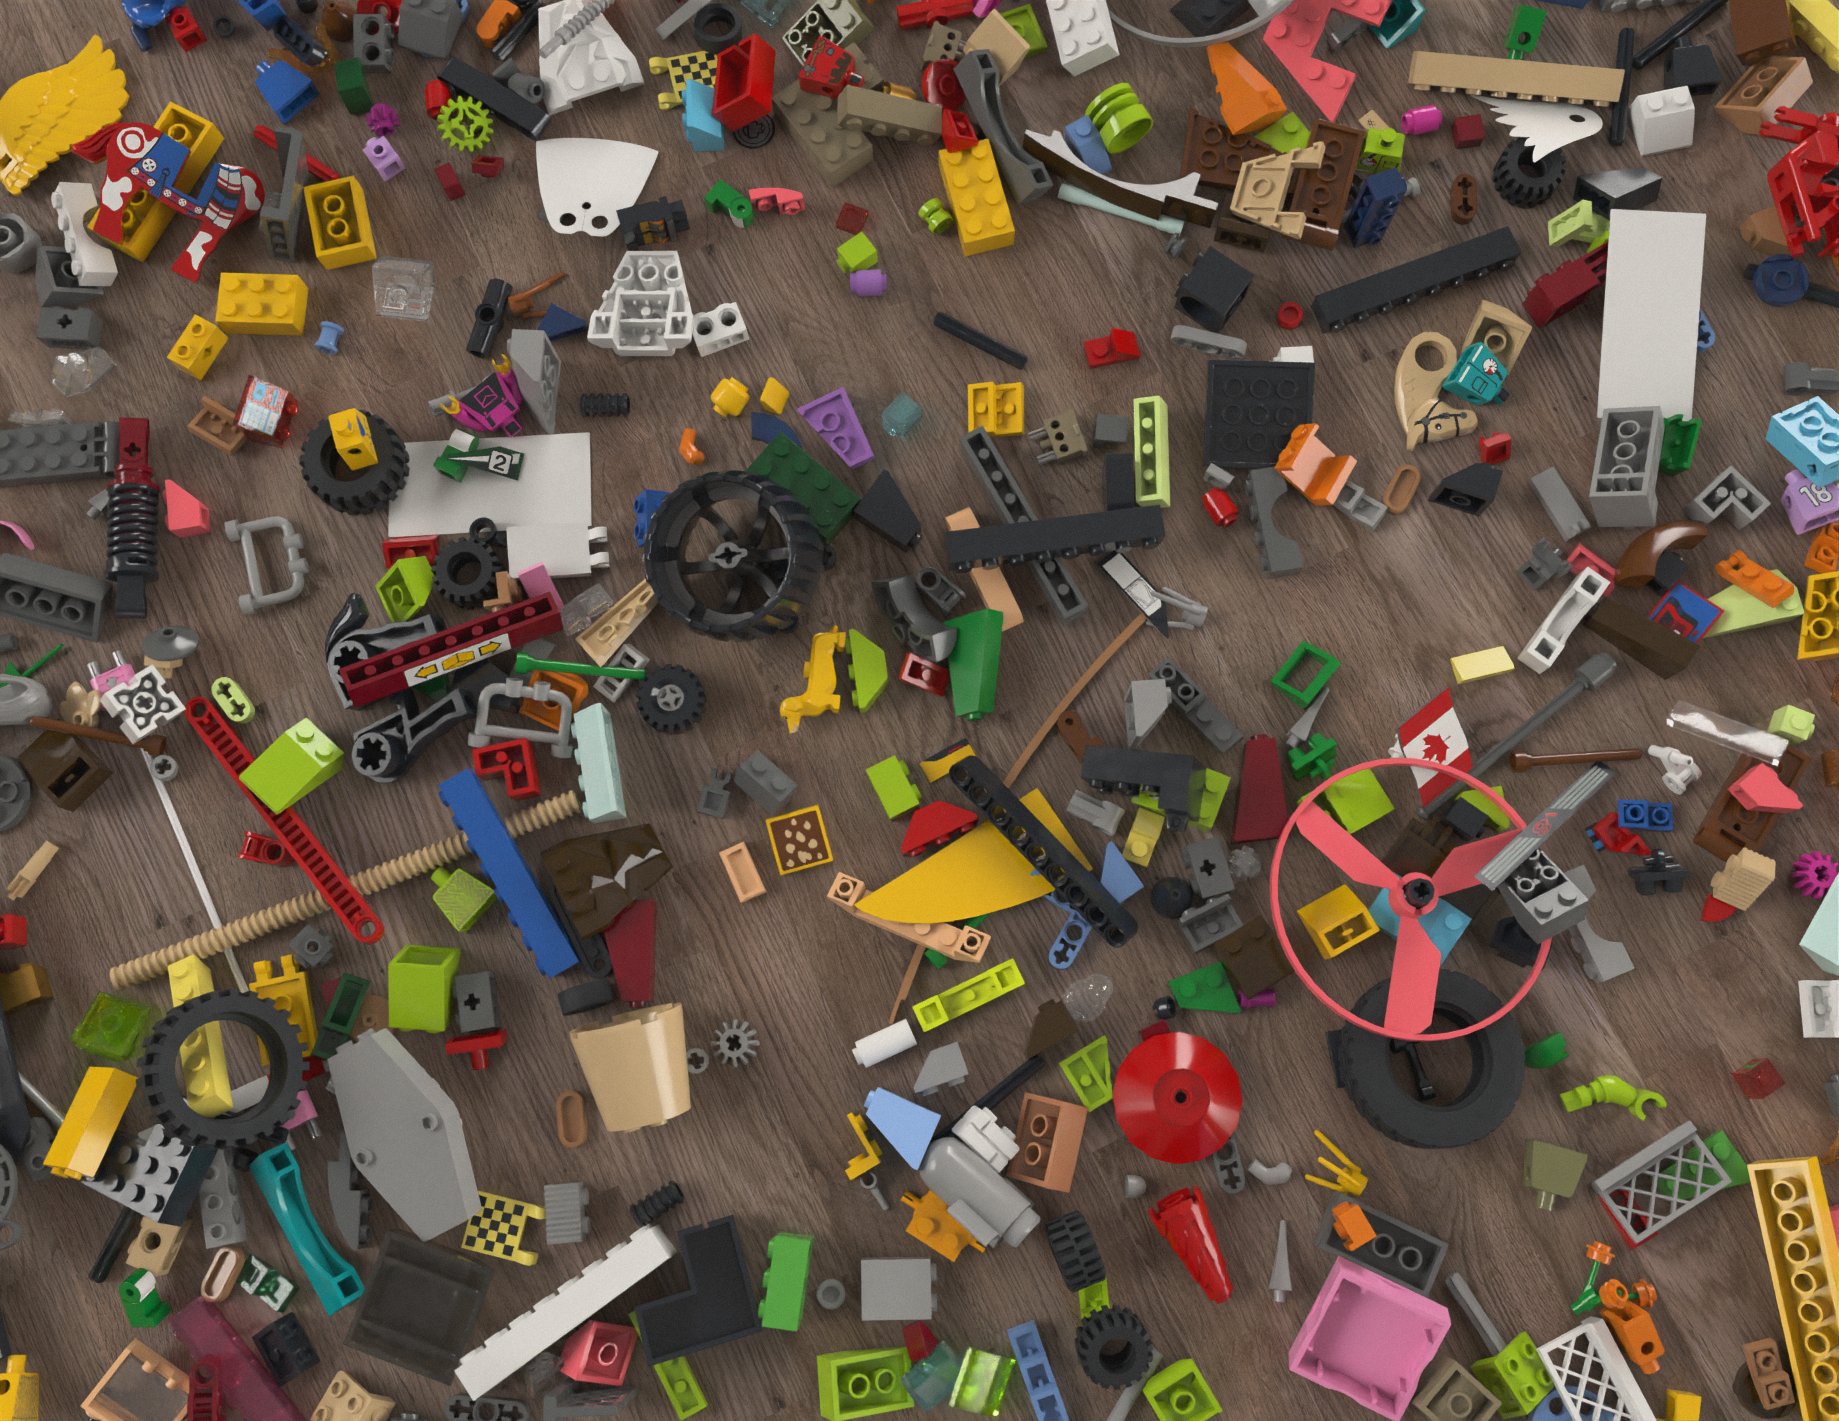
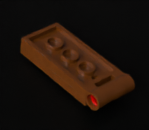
M1317 118L1314 119L1305 149L1313 147V143L1323 142L1326 148L1320 168L1299 169L1288 212H1304L1306 222L1301 239H1296L1283 233L1282 238L1333 251L1365 131Z
M1764 729L1753 733L1700 824L1699 830L1693 838V843L1726 863L1732 854L1737 856L1743 848L1758 853L1781 813L1746 810L1729 792L1728 788L1750 768L1764 763L1765 766L1772 768L1777 773L1778 779L1785 787L1794 791L1812 758Z

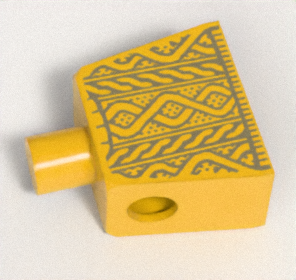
M27 1355L8 1356L6 1373L0 1374V1421H38L39 1375L38 1373H25Z

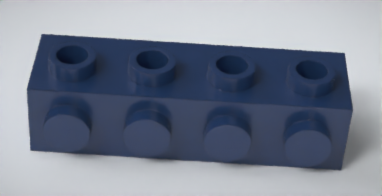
M1396 167L1365 179L1344 225L1354 249L1366 244L1372 246L1379 243L1395 216L1407 191L1406 180L1403 175L1399 174Z

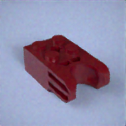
M1608 243L1602 244L1573 262L1571 260L1565 261L1556 269L1557 272L1551 275L1545 273L1534 282L1536 286L1526 293L1528 296L1522 303V306L1539 329L1583 304L1592 291L1604 284L1607 271Z

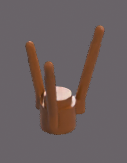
M560 272L524 292L508 297L514 315H522L524 320L545 316L547 310L531 311V308L535 307L531 296L564 277V273Z

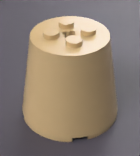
M672 1003L618 1014L611 1016L613 1022L599 1026L598 1021H595L569 1032L571 1042L607 1131H623L627 1133L638 1130L646 1125H650V1127L660 1126L667 1123V1119L674 1118L691 1108L683 1008L681 1003L674 1004V1007Z

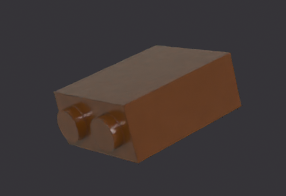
M1728 0L1736 55L1742 66L1756 64L1764 58L1773 55L1780 56L1786 54L1791 49L1797 48L1790 0Z

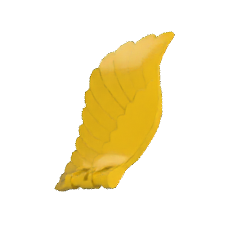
M94 35L84 49L68 64L19 80L7 90L0 100V181L12 195H20L22 189L29 187L30 181L39 177V172L48 168L47 163L55 162L60 159L59 155L71 152L73 144L89 138L105 126L118 123L123 118L120 111L127 105L130 97L124 89L126 86V76L122 70H114L116 66L115 55L111 49H107L103 53V44L99 36Z

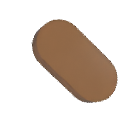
M1402 465L1393 474L1381 499V503L1388 506V514L1399 515L1408 508L1421 481V474L1415 466Z
M568 1090L560 1094L556 1101L558 1138L564 1146L574 1148L582 1145L588 1136L586 1101L580 1092Z
M224 1246L217 1252L201 1285V1295L205 1301L220 1303L228 1297L245 1262V1255L241 1248L237 1246Z

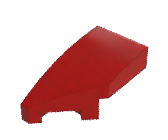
M1610 812L1591 828L1592 832L1608 851L1637 855L1651 854V851L1638 834H1631L1629 829L1618 827V814L1616 812Z

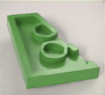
M1717 1130L1702 1141L1732 1180L1731 1183L1722 1189L1751 1182L1746 1163L1722 1130ZM1696 1146L1692 1147L1682 1155V1158L1698 1161V1148ZM1676 1161L1666 1165L1659 1170V1173L1674 1177ZM1681 1163L1680 1178L1696 1182L1697 1166ZM1703 1167L1701 1183L1714 1186L1721 1181L1713 1169ZM1658 1178L1657 1189L1660 1194L1672 1197L1674 1181ZM1679 1183L1677 1199L1684 1200L1694 1197L1695 1186ZM1700 1188V1194L1706 1191L1707 1189Z

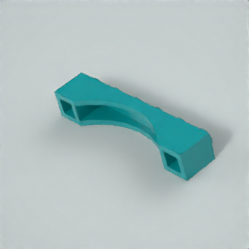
M286 1142L260 1154L249 1165V1168L330 1317L356 1302L367 1291L354 1267L334 1250L317 1225L304 1193L299 1166Z

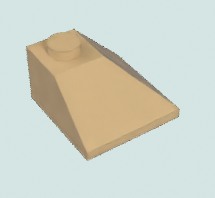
M1482 300L1471 323L1459 357L1467 346L1481 341L1505 367L1507 375H1509L1532 330V326L1509 309Z

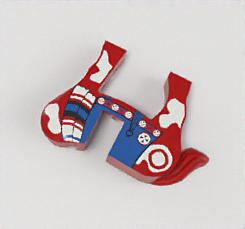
M115 123L98 130L89 138L73 144L71 147L74 155L92 164H99L107 159L106 175L100 188V210L93 228L95 233L122 246L125 240L124 217L126 210L132 200L143 190L170 209L202 222L196 234L170 269L172 272L195 284H198L201 278L204 263L215 252L220 241L228 233L238 228L237 226L256 215L264 204L265 191L260 179L252 171L244 167L215 163L197 200L175 189V185L191 155V151L153 126L145 123Z

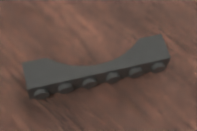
M989 49L970 51L954 68L955 74L986 139H989L992 152L1017 204L1036 202L1053 186V183L1043 162L1033 158L1022 148L1008 126L1000 98L999 70Z

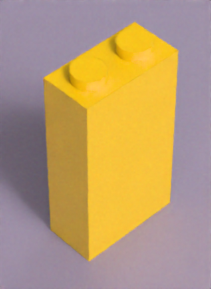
M89 1067L43 1162V1165L52 1168L51 1174L67 1179L70 1177L76 1180H81L82 1176L94 1177L135 1090L138 1077L116 1068Z

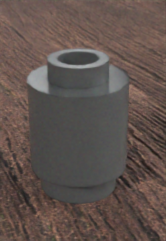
M516 73L509 78L508 89L531 103H537L542 99L545 87L540 78L524 73Z

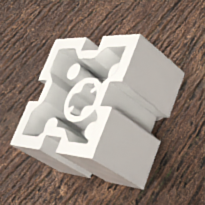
M153 664L134 675L128 682L129 687L125 682H122L104 693L99 700L112 718L120 715L124 721L120 728L132 744L151 734L158 727L155 722H158L162 727L180 716L186 709L173 691L166 694L161 688L166 681Z

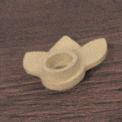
M73 682L66 693L67 701L60 703V713L65 722L97 728L99 724L97 713L101 708V702L99 701L101 699L100 691L96 689L87 693L79 682Z

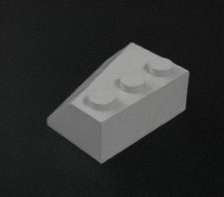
M512 329L511 339L507 340V353L511 357L525 409L549 435L554 434L561 360L544 330Z

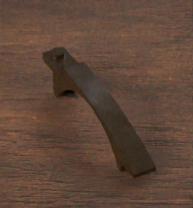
M1030 130L1025 131L1022 148L1033 158L1043 162L1047 170L1075 187L1113 205L1155 220H1159L1160 215L1164 214L1211 228L1218 203L1194 196L1201 174L1193 172L1176 181L1162 184L1126 183L1104 176L1081 162L1068 148L1061 132L1053 130L1050 137Z

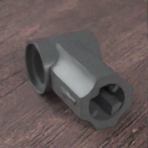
M1794 362L1784 366V393L1787 395L1797 396L1807 394L1808 392L1836 393L1839 391V369L1810 367L1806 362Z

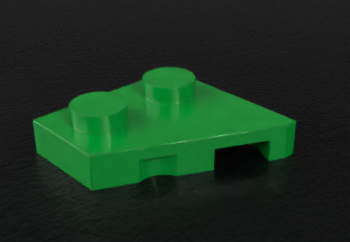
M1221 961L1168 981L1178 1008L1234 1014L1241 1012Z

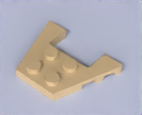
M1316 142L1313 143V147L1302 150L1300 147L1290 150V153L1277 157L1275 154L1243 162L1230 206L1232 214L1290 237L1301 239L1306 222L1304 212H1282L1293 169L1320 168L1326 148L1324 143Z

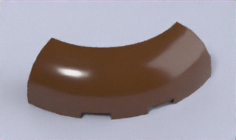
M1677 520L1660 524L1645 531L1630 543L1624 554L1620 557L1615 571L1614 585L1641 589L1655 576L1656 564L1661 553L1667 549L1670 551L1677 549L1692 550L1707 536L1706 526L1701 521Z

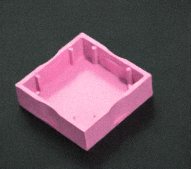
M1338 1256L1288 1353L1289 1370L1328 1389L1342 1392L1356 1400L1359 1404L1393 1421H1400L1417 1389L1423 1370L1434 1358L1451 1326L1448 1308Z

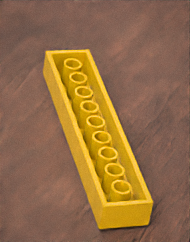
M1817 1156L1755 1161L1748 1164L1747 1168L1803 1421H1839V1250Z

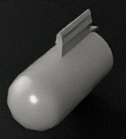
M946 1137L935 1140L928 1145L919 1166L922 1181L926 1187L949 1207L947 1212L983 1246L986 1247L989 1244L995 1248L1005 1240L1012 1247L1017 1248L1033 1228L1036 1230L1041 1221L1040 1216L1032 1210L1035 1203L1010 1180L1002 1178L965 1143L954 1137Z

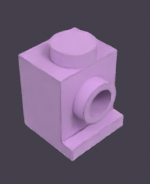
M384 136L369 139L366 147L362 149L384 182L406 168Z

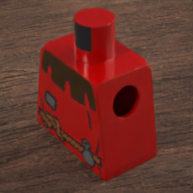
M821 35L798 76L800 90L838 99V96L847 85L862 88L864 83V76L855 73V59L853 55Z

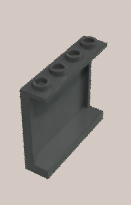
M275 127L274 132L284 183L279 209L262 206L260 218L269 259L296 263L306 204L303 187L309 185L303 132H298L291 127Z

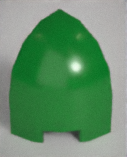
M1561 1032L1550 1033L1524 1048V1065L1533 1069H1545L1567 1058L1569 1053L1563 1049V1046L1567 1044Z

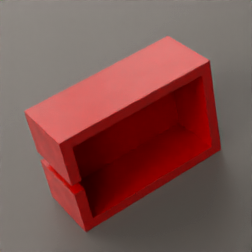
M756 33L740 41L738 47L733 45L718 54L712 116L732 132L771 112L776 51Z

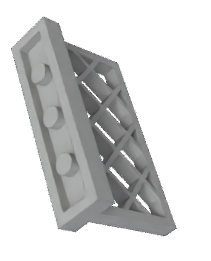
M1690 1120L1589 1184L1595 1194L1600 1195L1634 1244L1639 1243L1732 1182L1695 1131L1697 1129ZM1690 1141L1699 1150L1698 1161L1682 1158L1683 1147ZM1676 1150H1678L1677 1157L1670 1155ZM1662 1159L1676 1161L1674 1177L1659 1173V1165ZM1681 1163L1697 1166L1696 1182L1680 1178ZM1654 1165L1653 1172L1647 1171L1648 1168ZM1703 1167L1713 1169L1721 1181L1714 1186L1701 1183ZM1639 1174L1653 1176L1651 1192L1635 1189L1636 1176ZM1658 1178L1674 1181L1672 1197L1656 1194ZM1630 1181V1187L1622 1186ZM1679 1183L1695 1186L1694 1199L1690 1201L1677 1199ZM1700 1188L1707 1189L1706 1191L1700 1194ZM1616 1189L1628 1191L1627 1208L1617 1206L1608 1194ZM1634 1193L1650 1197L1648 1213L1632 1209ZM1655 1198L1671 1201L1669 1215L1664 1217L1653 1214ZM1677 1203L1683 1204V1206L1676 1210ZM1621 1211L1626 1212V1218L1621 1213ZM1631 1213L1648 1217L1646 1230L1638 1235L1630 1225ZM1653 1218L1660 1220L1652 1225Z

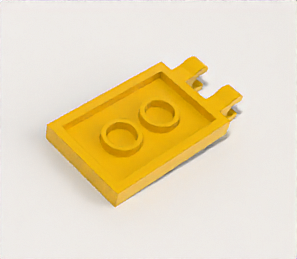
M293 954L281 957L284 976L272 978L273 967L271 961L255 962L254 971L257 982L249 984L250 991L258 992L257 998L265 999L269 997L275 1000L276 1003L273 1007L276 1010L286 1009L291 1014L286 1020L291 1026L298 1024L302 1032L296 1034L299 1043L306 1042L308 1047L307 1051L302 1052V1057H309L318 1033L307 972H299L300 964L293 959L295 956ZM257 1035L262 1067L269 1066L270 1061L267 1050Z

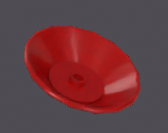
M1183 1032L1154 1035L1134 1047L1118 1068L1112 1093L1116 1120L1130 1143L1150 1158L1172 1164L1201 1161L1221 1149L1238 1126L1243 1102L1238 1074L1225 1053L1205 1038ZM1178 1092H1182L1185 1095V1100L1182 1103H1178L1175 1100V1095Z

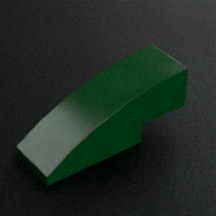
M343 972L310 1057L328 1062L327 1059L338 1054L336 1048L347 1042L371 981Z

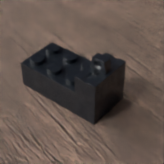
M1085 745L1080 778L1086 781L1089 787L1097 789L1096 792L1100 794L1112 795L1113 791L1123 792L1122 795L1138 798L1139 794H1148L1149 798L1159 800L1158 809L1167 815V829L1176 832H1186L1189 821L1199 822L1207 768L1193 755Z

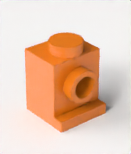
M1344 1201L1332 1208V1215L1336 1220L1333 1226L1341 1239H1347L1343 1243L1346 1249L1353 1251L1377 1237L1358 1204H1348L1347 1201Z

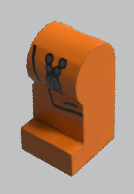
M507 0L493 1L477 25V33L483 46L492 49L505 35L511 25L515 24L522 17L516 5Z

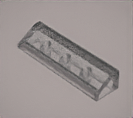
M1680 700L1677 701L1667 718V725L1776 766H1778L1789 743L1787 739Z

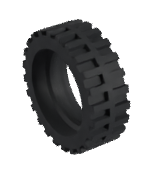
M227 989L225 991L218 992L217 990L184 1001L183 1004L169 1010L166 1013L167 1016L157 1021L152 1027L154 1030L152 1036L145 1038L141 1047L146 1048L144 1057L137 1059L136 1067L142 1068V1078L136 1079V1087H143L145 1098L139 1100L143 1108L150 1107L153 1115L149 1119L153 1125L161 1124L165 1128L163 1131L165 1136L168 1138L176 1137L181 1140V1145L186 1147L197 1146L199 1150H222L253 1144L255 1140L266 1138L273 1134L274 1131L272 1129L276 1126L284 1125L289 1120V1117L286 1115L288 1111L297 1109L301 1102L296 1099L297 1093L305 1091L308 1083L307 1081H302V1073L310 1069V1062H303L302 1052L308 1050L307 1043H299L296 1035L302 1032L298 1024L292 1026L286 1019L291 1014L286 1009L276 1010L273 1007L276 1001L269 997L265 999L257 998L258 992L247 991L241 993L239 989ZM219 1020L236 1021L250 1027L265 1045L270 1061L269 1083L261 1101L247 1113L225 1120L207 1118L192 1110L182 1098L175 1077L176 1057L185 1039L202 1025Z

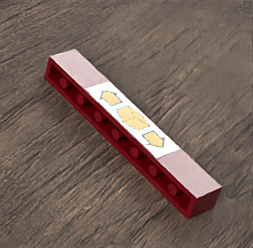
M547 592L343 667L339 671L355 708L563 630L561 614L551 592Z

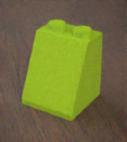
M406 944L388 964L389 1027L398 1028L400 1031L426 1030L428 1033H440L447 1029L453 1020L455 999L452 993V985L455 984V976H458L461 948Z

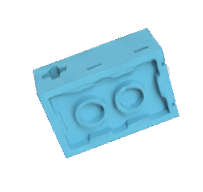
M1817 396L1810 399L1809 402L1805 401L1782 411V414L1778 413L1771 417L1766 440L1809 480L1820 488L1839 479V415Z

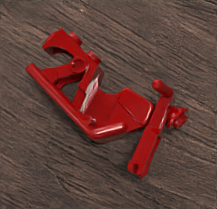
M1779 106L1774 111L1779 113L1774 116L1776 121L1804 127L1802 130L1773 124L1769 121H1765L1759 126L1763 128L1759 131V134L1764 138L1798 144L1767 173V181L1791 258L1799 257L1805 253L1802 243L1808 240V243L1819 241L1822 238L1820 230L1823 228L1826 232L1827 242L1825 249L1818 254V257L1833 256L1837 258L1839 257V187L1819 183L1839 163V114L1829 112L1818 118L1815 114L1790 109L1786 106ZM1790 205L1797 206L1801 221L1805 222L1803 227L1797 228Z

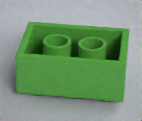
M780 1231L769 1241L767 1258H772L771 1267L765 1270L763 1278V1288H767V1294L760 1301L758 1318H763L762 1327L795 1332L799 1329L802 1323L814 1236Z

